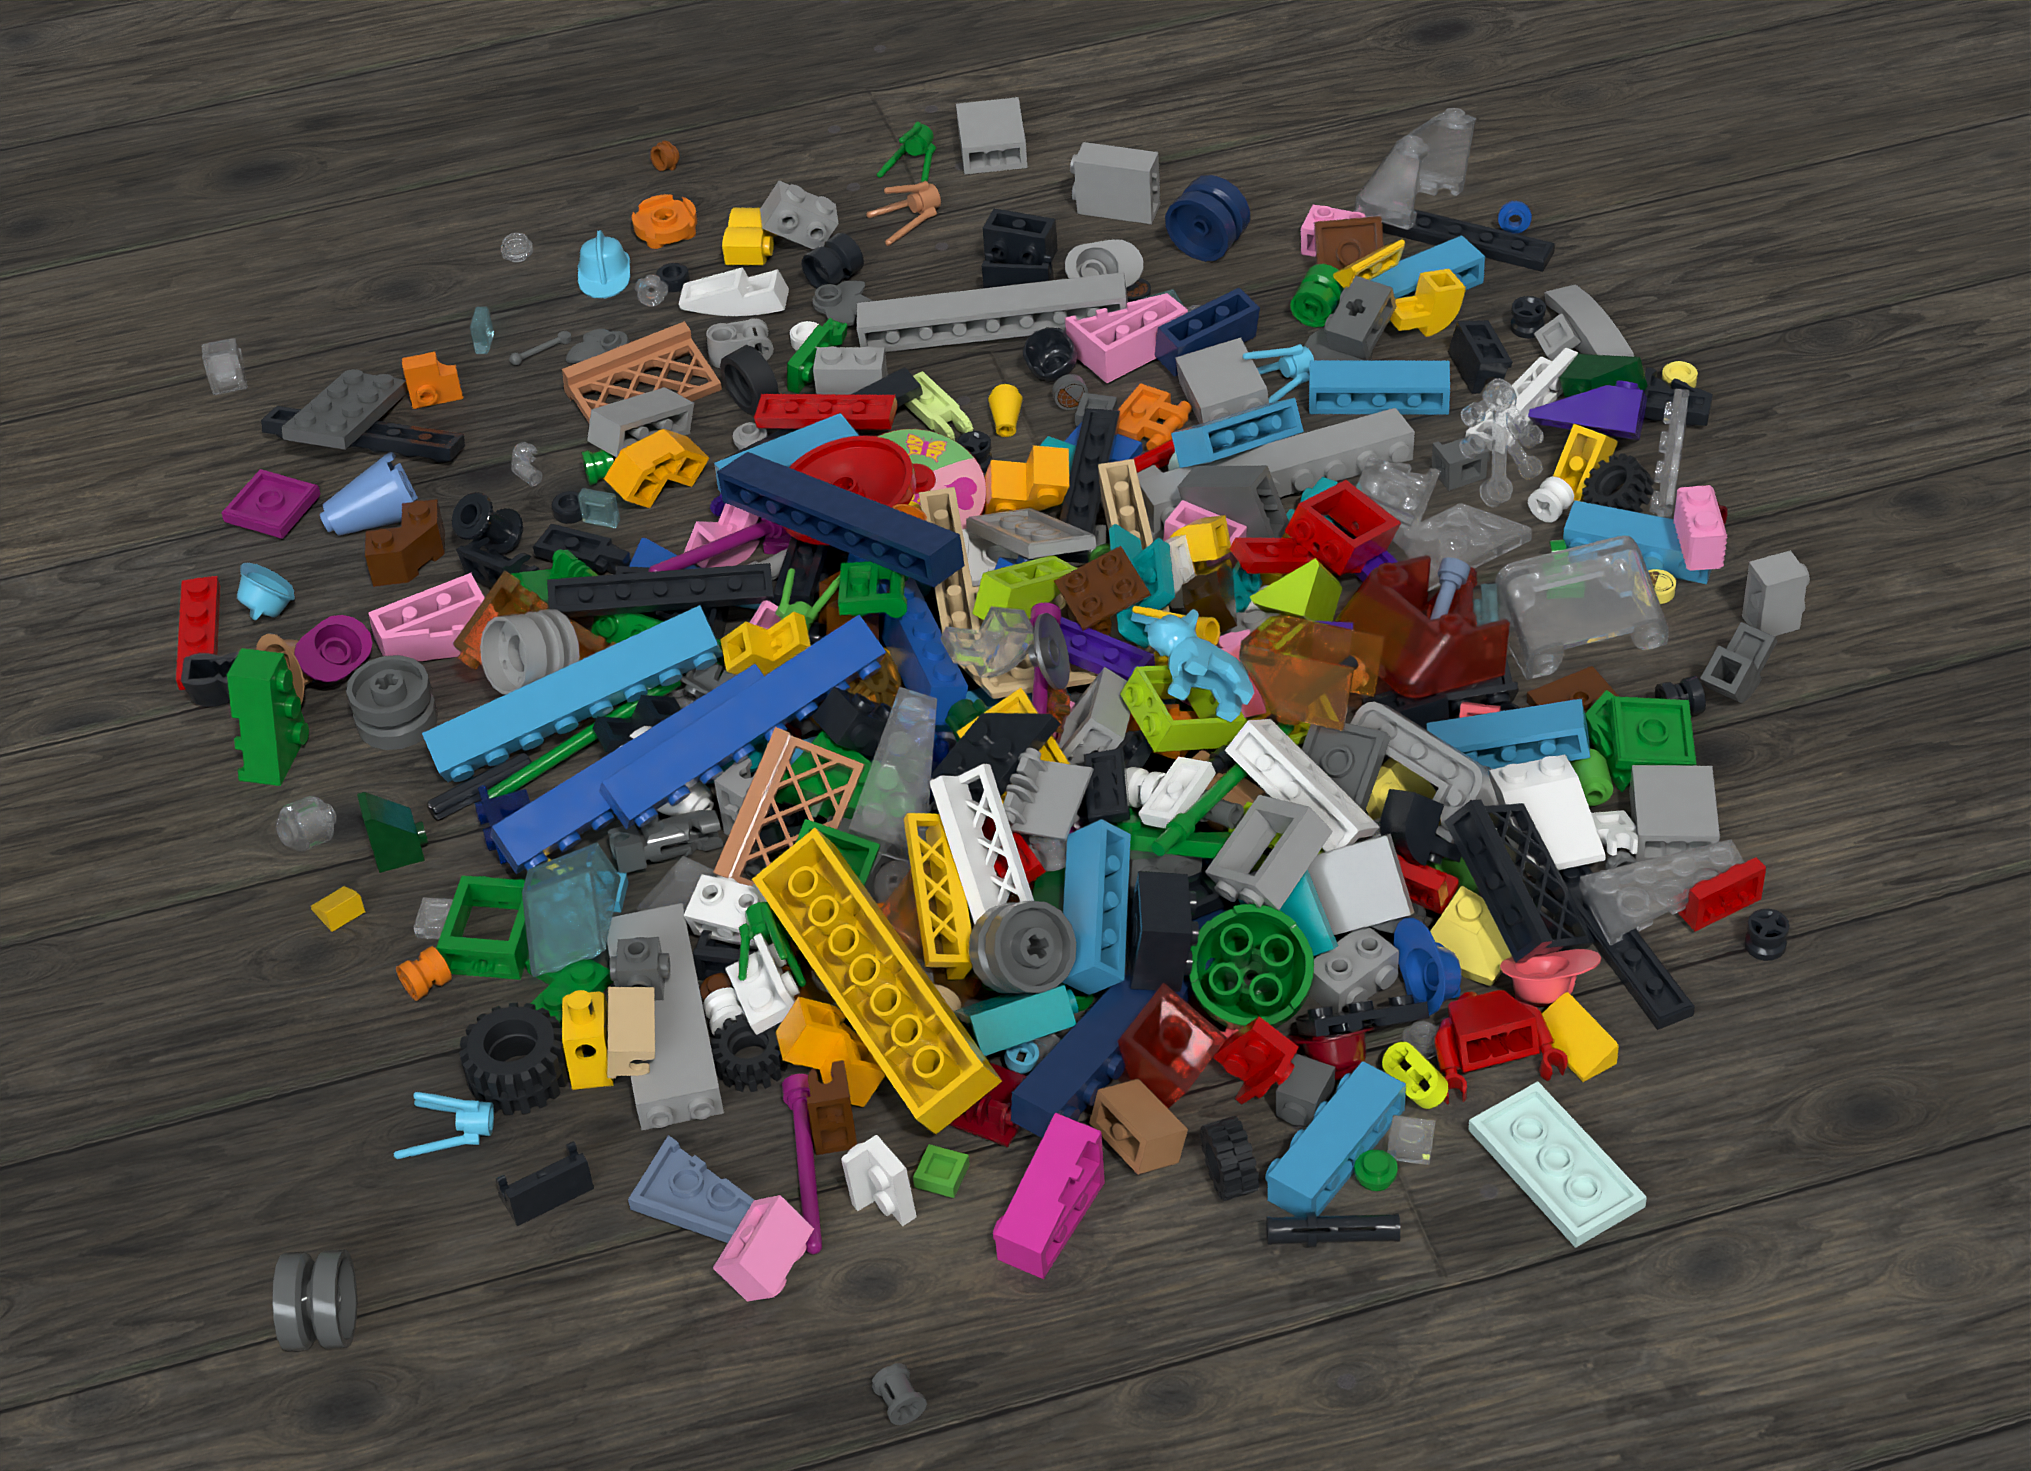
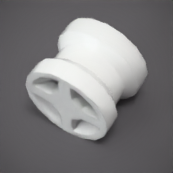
M1549 477L1543 481L1539 489L1529 496L1528 505L1538 519L1544 522H1554L1560 517L1562 510L1567 509L1573 503L1574 493L1569 484L1563 479Z
M734 988L715 990L704 1000V1012L710 1019V1029L714 1036L717 1028L724 1030L723 1022L729 1019L733 1024L736 1023V1015L742 1014L743 1020H748Z

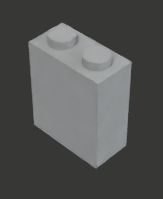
M1018 97L956 104L964 174L1027 168L1026 141Z
M1083 142L1078 154L1072 156L1070 165L1071 174H1075L1072 199L1076 200L1077 214L1152 224L1160 207L1159 152Z
M1241 338L1176 357L1179 383L1188 402L1192 406L1199 424L1269 403L1267 387L1253 360L1243 359V354L1248 353Z
M1632 765L1629 794L1631 818L1636 826V834L1638 835V851L1635 854L1637 862L1716 863L1720 833L1712 766Z

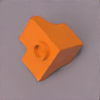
M436 352L402 358L403 371L413 409L463 399L456 365L440 363L437 360Z

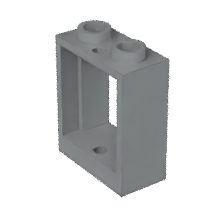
M1106 667L1102 669L1062 720L1057 743L1071 765L1084 766V754L1094 753V750L1100 752L1116 749L1125 737L1131 712L1120 693L1127 681Z
M1258 795L1205 873L1216 883L1214 887L1216 892L1229 901L1235 902L1236 899H1240L1247 904H1256V907L1259 909L1262 905L1280 910L1333 831L1309 806ZM1276 833L1283 834L1255 876L1248 875Z

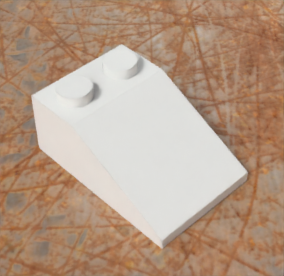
M1565 755L1548 756L1540 760L1521 764H1509L1505 767L1489 770V777L1499 805L1524 803L1558 870L1605 860V851L1581 783ZM1510 817L1509 823L1521 831L1515 817ZM1507 837L1511 846L1518 850L1519 845ZM1527 852V857L1539 866L1536 858Z

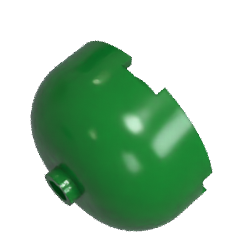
M1242 904L1233 906V909L1219 914L1210 922L1208 920L1199 930L1197 946H1191L1190 949L1193 960L1189 978L1198 1003L1212 1019L1230 1029L1240 1030L1260 1016L1276 1028L1290 1020L1302 1008L1309 996L1313 983L1314 957L1306 936L1291 917L1269 906L1262 905L1259 909L1256 907V904ZM1210 958H1215L1211 966L1205 970L1206 962ZM1247 975H1257L1251 981L1250 986L1244 982V978Z

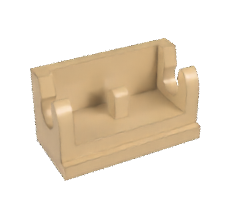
M608 987L607 1078L645 1075L650 1072V1065L647 1063L634 1064L631 1061L655 1059L654 987Z

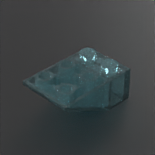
M598 843L528 869L522 898L531 974L534 977L547 972L554 973L560 971L568 964L582 959H592L605 951L621 877Z

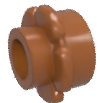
M662 141L651 149V161L655 168L660 171L666 169L673 171L676 168L675 164L679 161V152L669 141Z

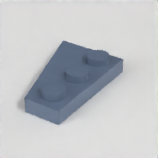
M669 1135L628 1199L630 1210L726 1243L730 1241L754 1201L753 1198L728 1179H720L707 1169L706 1163L696 1155L691 1157L683 1151L679 1143Z

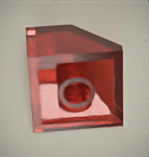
M1163 983L1117 1041L1130 1081L1139 1079L1169 1109L1188 1091L1226 1041L1227 1037Z

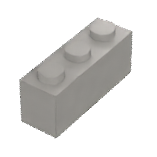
M663 387L591 409L587 441L617 457L621 449L663 428L684 436L688 435L691 429L694 403Z

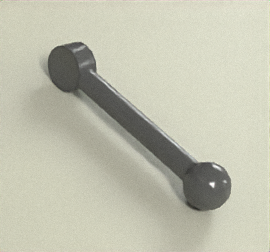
M561 331L558 333L557 338L520 354L517 352L512 353L509 361L512 365L517 366L522 363L523 359L560 343L568 344L572 340L571 333Z

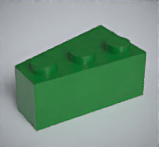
M822 730L812 741V744L865 765L844 818L900 827L904 821L903 818L912 811L918 798L904 787H900L885 775L886 773L857 751L836 744ZM805 751L791 765L795 776L817 767L812 754ZM818 757L821 765L830 762L826 759ZM841 765L824 771L831 790L848 784L853 770ZM788 770L782 781L791 778ZM820 773L798 782L805 801L827 793ZM794 784L778 790L775 802L782 804L785 801L795 806L802 803ZM843 793L834 796L838 805ZM831 799L808 807L811 815L817 817L819 814L828 818L829 815L834 816L836 812Z

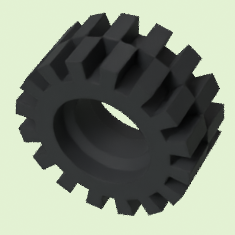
M1620 453L1619 458H1617L1615 455L1609 456L1608 463L1601 460L1598 463L1600 465L1598 470L1595 468L1591 469L1589 473L1592 475V478H1585L1584 484L1587 487L1582 488V494L1585 496L1583 499L1586 503L1641 513L1643 511L1640 507L1641 504L1648 505L1650 502L1647 495H1653L1654 489L1651 485H1654V481L1650 477L1651 475L1633 456ZM1624 483L1616 493L1612 494L1618 486Z
M742 1014L736 1015V1023L733 1024L729 1019L723 1022L724 1030L717 1028L714 1032L715 1038L711 1040L717 1076L720 1080L724 1079V1084L729 1088L735 1083L736 1091L743 1092L745 1085H749L750 1092L758 1091L757 1084L761 1083L764 1089L771 1086L770 1078L778 1082L782 1078L781 1071L786 1072L788 1067L787 1061L782 1059L776 1036V1030L780 1024L778 1023L756 1035L748 1020H743ZM756 1046L765 1049L760 1055L753 1058L734 1056L738 1051L746 1047Z
M1232 1116L1202 1125L1200 1127V1139L1203 1143L1201 1145L1202 1151L1206 1157L1204 1160L1209 1168V1176L1214 1181V1188L1218 1191L1219 1197L1226 1201L1258 1191L1259 1175L1255 1168L1257 1165L1256 1160L1252 1155L1251 1151L1253 1149L1251 1143H1248L1246 1130H1243V1124L1240 1120L1238 1121V1117Z

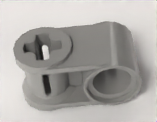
M749 319L733 323H718L709 327L706 336L710 364L720 368L723 357L745 345L754 348L757 345L759 352L768 360L772 356L774 348L771 340L767 338L769 331L766 323L760 319ZM753 328L756 329L757 336H754Z

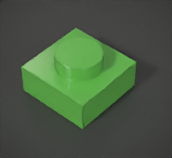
M929 1144L913 1176L914 1187L955 1198L970 1165L969 1155Z

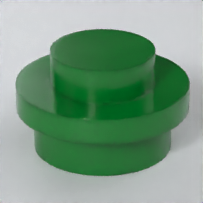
M1368 1150L1356 1159L1354 1173L1364 1188L1370 1191H1382L1387 1189L1396 1179L1398 1165L1395 1158L1388 1152Z

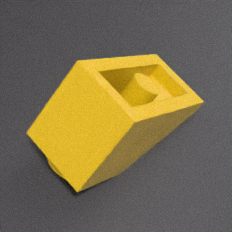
M1573 424L1553 477H1558L1568 483L1573 490L1574 500L1583 502V497L1585 496L1582 494V488L1587 487L1584 484L1585 478H1592L1589 472L1592 468L1598 470L1600 468L1598 463L1601 460H1604L1606 463L1609 462V456L1613 455L1618 441Z

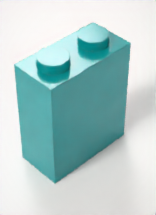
M1059 984L1056 988L1042 993H1006L955 1010L954 1013L983 1055L986 1056L1075 1026L1074 1014L1078 1013V1005L1072 990H1066L1065 985Z

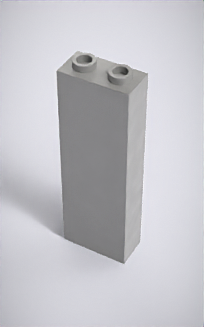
M682 903L603 919L610 957L617 956L618 939L637 937H659L662 953H669L671 974L670 978H665L664 1000L654 1001L655 1059L631 1061L634 1064L647 1063L650 1065L649 1073L631 1076L641 1130L663 1128L671 1124L695 1119H706L710 1116L724 1113L686 919L683 916L684 909ZM614 981L615 987H619L618 981Z

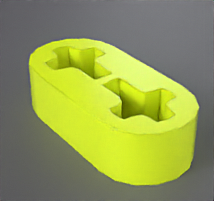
M1398 1042L1388 1048L1382 1059V1067L1386 1074L1406 1084V1095L1417 1105L1426 1109L1434 1108L1442 1103L1448 1093V1082L1445 1077L1408 1042ZM1404 1059L1411 1065L1407 1072L1400 1065ZM1423 1079L1428 1081L1430 1085L1426 1092L1419 1085Z

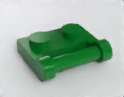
M870 561L841 563L838 596L839 615L865 616L869 613L886 612L893 618L902 617L907 612L908 601L904 596L905 582L909 577ZM880 579H888L890 581L889 593L879 594Z

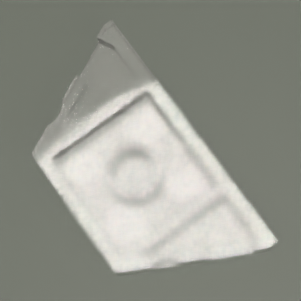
M1369 457L1356 484V488L1401 522L1392 541L1408 551L1441 471L1430 468L1427 475L1410 472L1412 469L1410 464L1390 463L1382 459Z
M1459 503L1402 531V544L1404 552L1408 556L1407 564L1409 571L1422 584V594L1440 586V578L1437 573L1443 558L1450 557L1462 560L1472 570L1531 541L1532 529L1530 527L1463 503Z

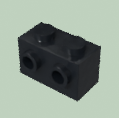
M993 208L982 228L984 253H993L994 261L1000 263L1042 265V263H1045V255L1052 256L1053 260L1058 251L1056 219Z
M835 686L812 716L836 744L887 762L908 733L898 721L900 715L887 704L876 703L859 693L853 694Z

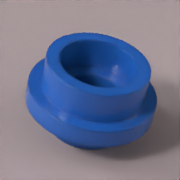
M1520 201L1506 203L1498 214L1501 228L1504 231L1515 234L1526 230L1532 219L1529 207ZM1512 215H1519L1521 217L1518 222H1511L1509 220Z

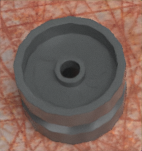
M393 655L373 659L356 669L348 680L346 694L353 712L357 731L360 738L371 747L382 750H397L415 745L424 739L422 733L434 728L437 724L438 711L435 699L431 693L432 688L424 666L413 658Z
M1011 902L989 908L977 919L970 934L969 957L974 972L983 984L998 993H1042L1056 988L1068 977L1076 959L1077 942L1072 925L1061 910L1047 902Z
M346 1249L323 1250L319 1253L315 1262L306 1251L287 1252L279 1256L273 1280V1316L276 1336L282 1349L285 1351L308 1350L312 1347L316 1338L325 1349L347 1348L352 1344L357 1321V1284L354 1264L350 1253Z

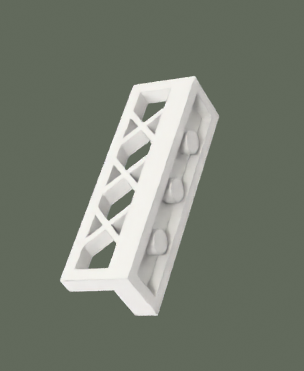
M1565 348L1553 361L1540 356L1466 431V437L1475 435L1480 442L1486 444L1488 450L1502 455L1533 424L1528 417L1529 410L1552 403L1563 393L1559 377L1577 356L1578 352ZM1491 429L1490 436L1481 433L1483 430Z
M1271 719L1248 720L1225 749L1272 798L1309 806L1330 827L1333 832L1322 847L1325 851L1354 844L1358 838L1373 836L1380 828Z
M982 764L960 776L941 775L929 781L974 924L989 908L1007 903L1010 892L1018 895L1020 902L1034 901L990 764ZM979 778L984 788L980 804L972 800L968 787L969 783ZM986 815L993 818L996 825L992 841L986 839L982 831ZM998 853L1006 857L1009 866L1004 879L998 877L994 869Z

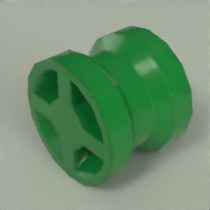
M601 448L593 453L588 450L581 452L589 485L597 484L600 479H604L614 462L613 456Z

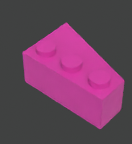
M1054 1114L1005 1215L1001 1216L995 1225L993 1240L996 1242L997 1260L1041 1279L1045 1278L1105 1184L1102 1134L1100 1130L1060 1114Z

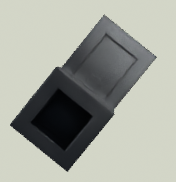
M641 695L631 718L597 716L592 729L605 752L611 753L621 745L623 746L631 741L633 738L630 735L643 726L653 727L681 710V707L675 697Z
M1389 788L1380 820L1381 836L1391 834L1398 855L1410 864L1426 866V863L1442 866L1443 860L1460 863L1462 857L1456 844L1435 836L1444 804L1415 792Z

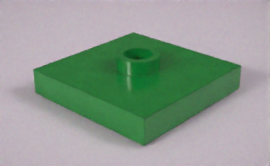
M1611 697L1609 709L1616 768L1632 769V765H1697L1689 700Z

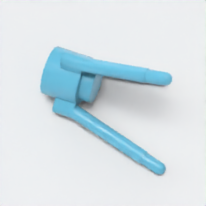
M1299 344L1290 348L1254 351L1243 354V359L1245 360L1283 356L1278 362L1257 368L1260 375L1280 369L1285 377L1294 378L1268 398L1269 403L1278 401L1299 384L1309 381L1310 360H1314V357L1306 346Z
M415 1092L413 1094L414 1099H416L414 1101L415 1106L456 1113V1130L464 1131V1135L398 1150L394 1153V1157L396 1159L412 1157L464 1144L479 1145L480 1135L491 1136L493 1131V1102L461 1100L436 1094Z

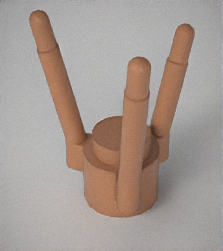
M927 181L913 185L886 187L884 189L886 194L911 192V194L907 196L906 200L869 211L866 216L872 218L908 206L913 213H920L918 217L885 241V244L889 246L926 219L937 215L935 209L941 205L940 194L937 188L931 183L928 184Z

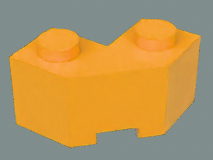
M663 428L621 449L604 480L625 501L651 508L668 479L692 487L710 458L689 437Z
M1033 445L1026 463L991 460L985 474V514L1026 508L1041 511L1062 504L1069 488V449Z
M798 997L776 1030L783 1061L794 1065L820 1069L823 1084H826L833 1079L831 1075L832 1062L844 1060L851 1104L864 1107L885 1077V1073L859 1035L844 1023L846 1016L834 1005Z

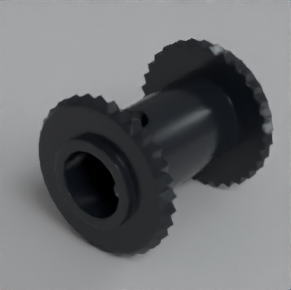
M480 492L464 496L457 503L452 514L451 522L455 534L464 540H474L479 536L489 538V542L483 545L487 551L495 549L498 551V554L504 555L512 551L522 537L523 522L520 514L510 508H501L495 512L490 498Z

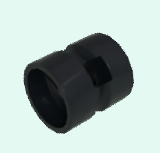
M837 233L825 241L824 247H816L804 255L801 261L803 273L815 289L826 284L837 286L843 279H848L860 271L864 265L863 254L859 246L849 235L844 233Z

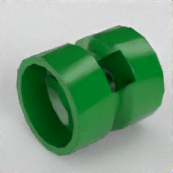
M1317 264L1309 268L1291 300V311L1299 322L1310 327H1323L1328 316L1334 314L1339 304L1341 293L1344 290L1333 277V274L1339 271L1338 269L1327 264Z

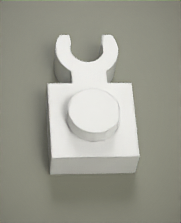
M1624 810L1591 813L1603 846H1607L1606 851L1612 856L1617 855V848H1626L1632 854H1637L1638 835L1636 834V826Z

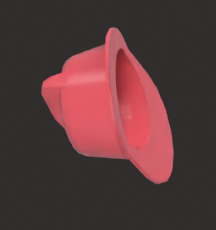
M1574 949L1534 955L1528 961L1515 963L1513 957L1502 961L1500 969L1504 974L1512 977L1517 1001L1532 1006L1547 1007L1564 993L1568 992L1571 994L1576 976L1594 969L1600 964L1601 956L1598 952L1592 950Z

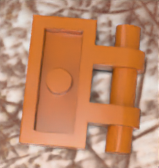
M1140 383L1118 409L1120 411V424L1117 434L1137 441H1141L1143 437L1150 438L1146 443V447L1148 450H1151L1172 439L1171 433L1176 429L1182 428L1188 421V414L1191 412L1192 406L1187 401H1181L1178 406L1171 404V393ZM1159 418L1165 420L1163 424L1157 423L1156 421Z

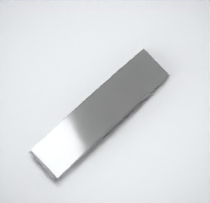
M1575 284L1544 292L1546 305L1567 317L1581 340V343L1574 347L1582 354L1634 357L1633 351L1607 313L1579 286Z

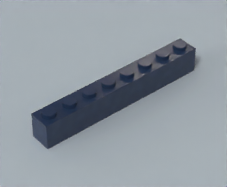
M746 452L717 471L724 503L932 587H936L965 566L960 534L753 453Z
M1221 908L1192 921H1198L1200 930L1208 920L1210 922L1213 918L1227 910ZM1210 958L1206 962L1205 970L1211 966L1215 958ZM1129 967L1124 973V981L1111 986L1012 1092L1011 1121L1043 1138L1055 1113L1078 1122L1080 1114L1086 1107L1094 1105L1098 1089L1105 1088L1112 1079L1117 1080L1123 1074L1127 1062L1135 1054L1139 1055L1145 1050L1150 1037L1157 1029H1164L1177 1007L1180 1004L1185 1005L1188 1003L1193 995L1189 975H1184L1181 992L1131 989Z

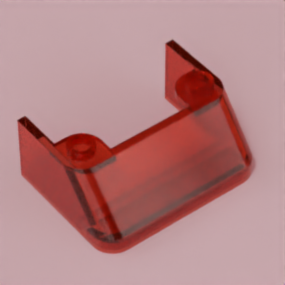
M1428 555L1396 563H1383L1379 567L1374 568L1335 620V622L1353 623L1352 653L1358 656L1362 662L1396 692L1412 698L1424 697L1505 675L1510 626V622L1507 619L1472 627L1456 614H1444L1439 618L1430 620L1420 612L1427 610L1431 558Z

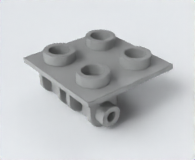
M1027 748L1025 753L1019 755L1018 760L1020 762L1016 770L1019 774L1011 775L1010 781L1012 784L1007 785V795L1003 802L1011 831L1066 840L1094 769L1040 760L1041 753L1038 750Z

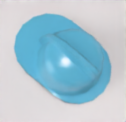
M599 230L597 231V237L586 241L580 250L578 264L580 290L593 298H608L622 292L630 280L629 255L623 250L621 243L617 239L605 237L603 232Z
M243 563L241 565V580L237 599L250 609V617L253 620H257L261 614L277 617L290 600H295L292 585L277 573L253 563Z

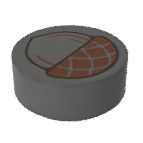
M1074 374L1060 377L1052 388L1056 404L1065 410L1077 409L1083 393H1088L1084 380Z

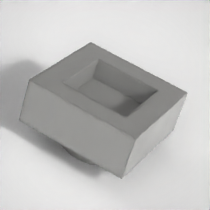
M1562 313L1534 333L1546 356L1551 361L1565 348L1573 349L1581 343L1570 321Z

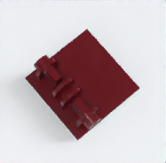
M990 1063L1002 1082L949 1125L1009 1147L1021 1127L1011 1121L1012 1092L1027 1076Z

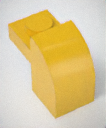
M1449 268L1420 273L1415 295L1395 299L1397 307L1390 321L1399 331L1418 328L1425 337L1432 336L1445 329L1455 319L1461 308L1466 287Z
M1226 515L1197 519L1178 529L1169 537L1186 535L1194 572L1206 568L1207 560H1217L1231 552L1229 549L1231 543Z
M792 612L769 629L744 622L720 639L726 671L736 675L756 664L765 676L811 646L805 616L797 612Z

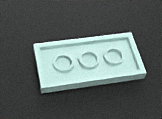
M1538 1081L1469 1119V1131L1575 1248L1646 1206L1647 1197Z

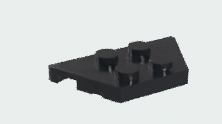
M981 713L931 773L932 777L935 779L941 775L960 776L982 764H990L1001 797L1006 791L1007 785L1012 784L1010 781L1011 775L1019 774L1016 771L1020 762L1018 760L1019 755L1025 753L1027 748L1039 751L1061 724L1051 714ZM979 778L969 783L968 787L972 800L980 804L984 788Z

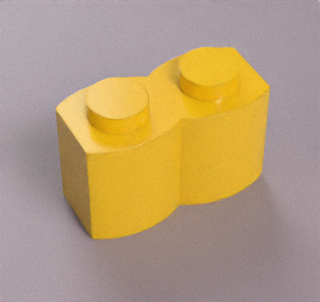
M733 208L731 210L728 227L724 232L722 242L725 265H765L767 257L772 256L773 237L778 235L762 229L760 208Z

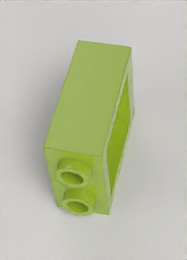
M1169 665L1135 668L1120 695L1154 752L1214 749L1222 745L1229 746L1247 721L1242 712L1232 722L1217 716L1216 708L1219 703L1216 699L1214 701V696L1210 690L1198 687H1191L1190 693L1186 698L1199 719L1173 720L1161 700L1177 699L1168 694V687L1173 681Z

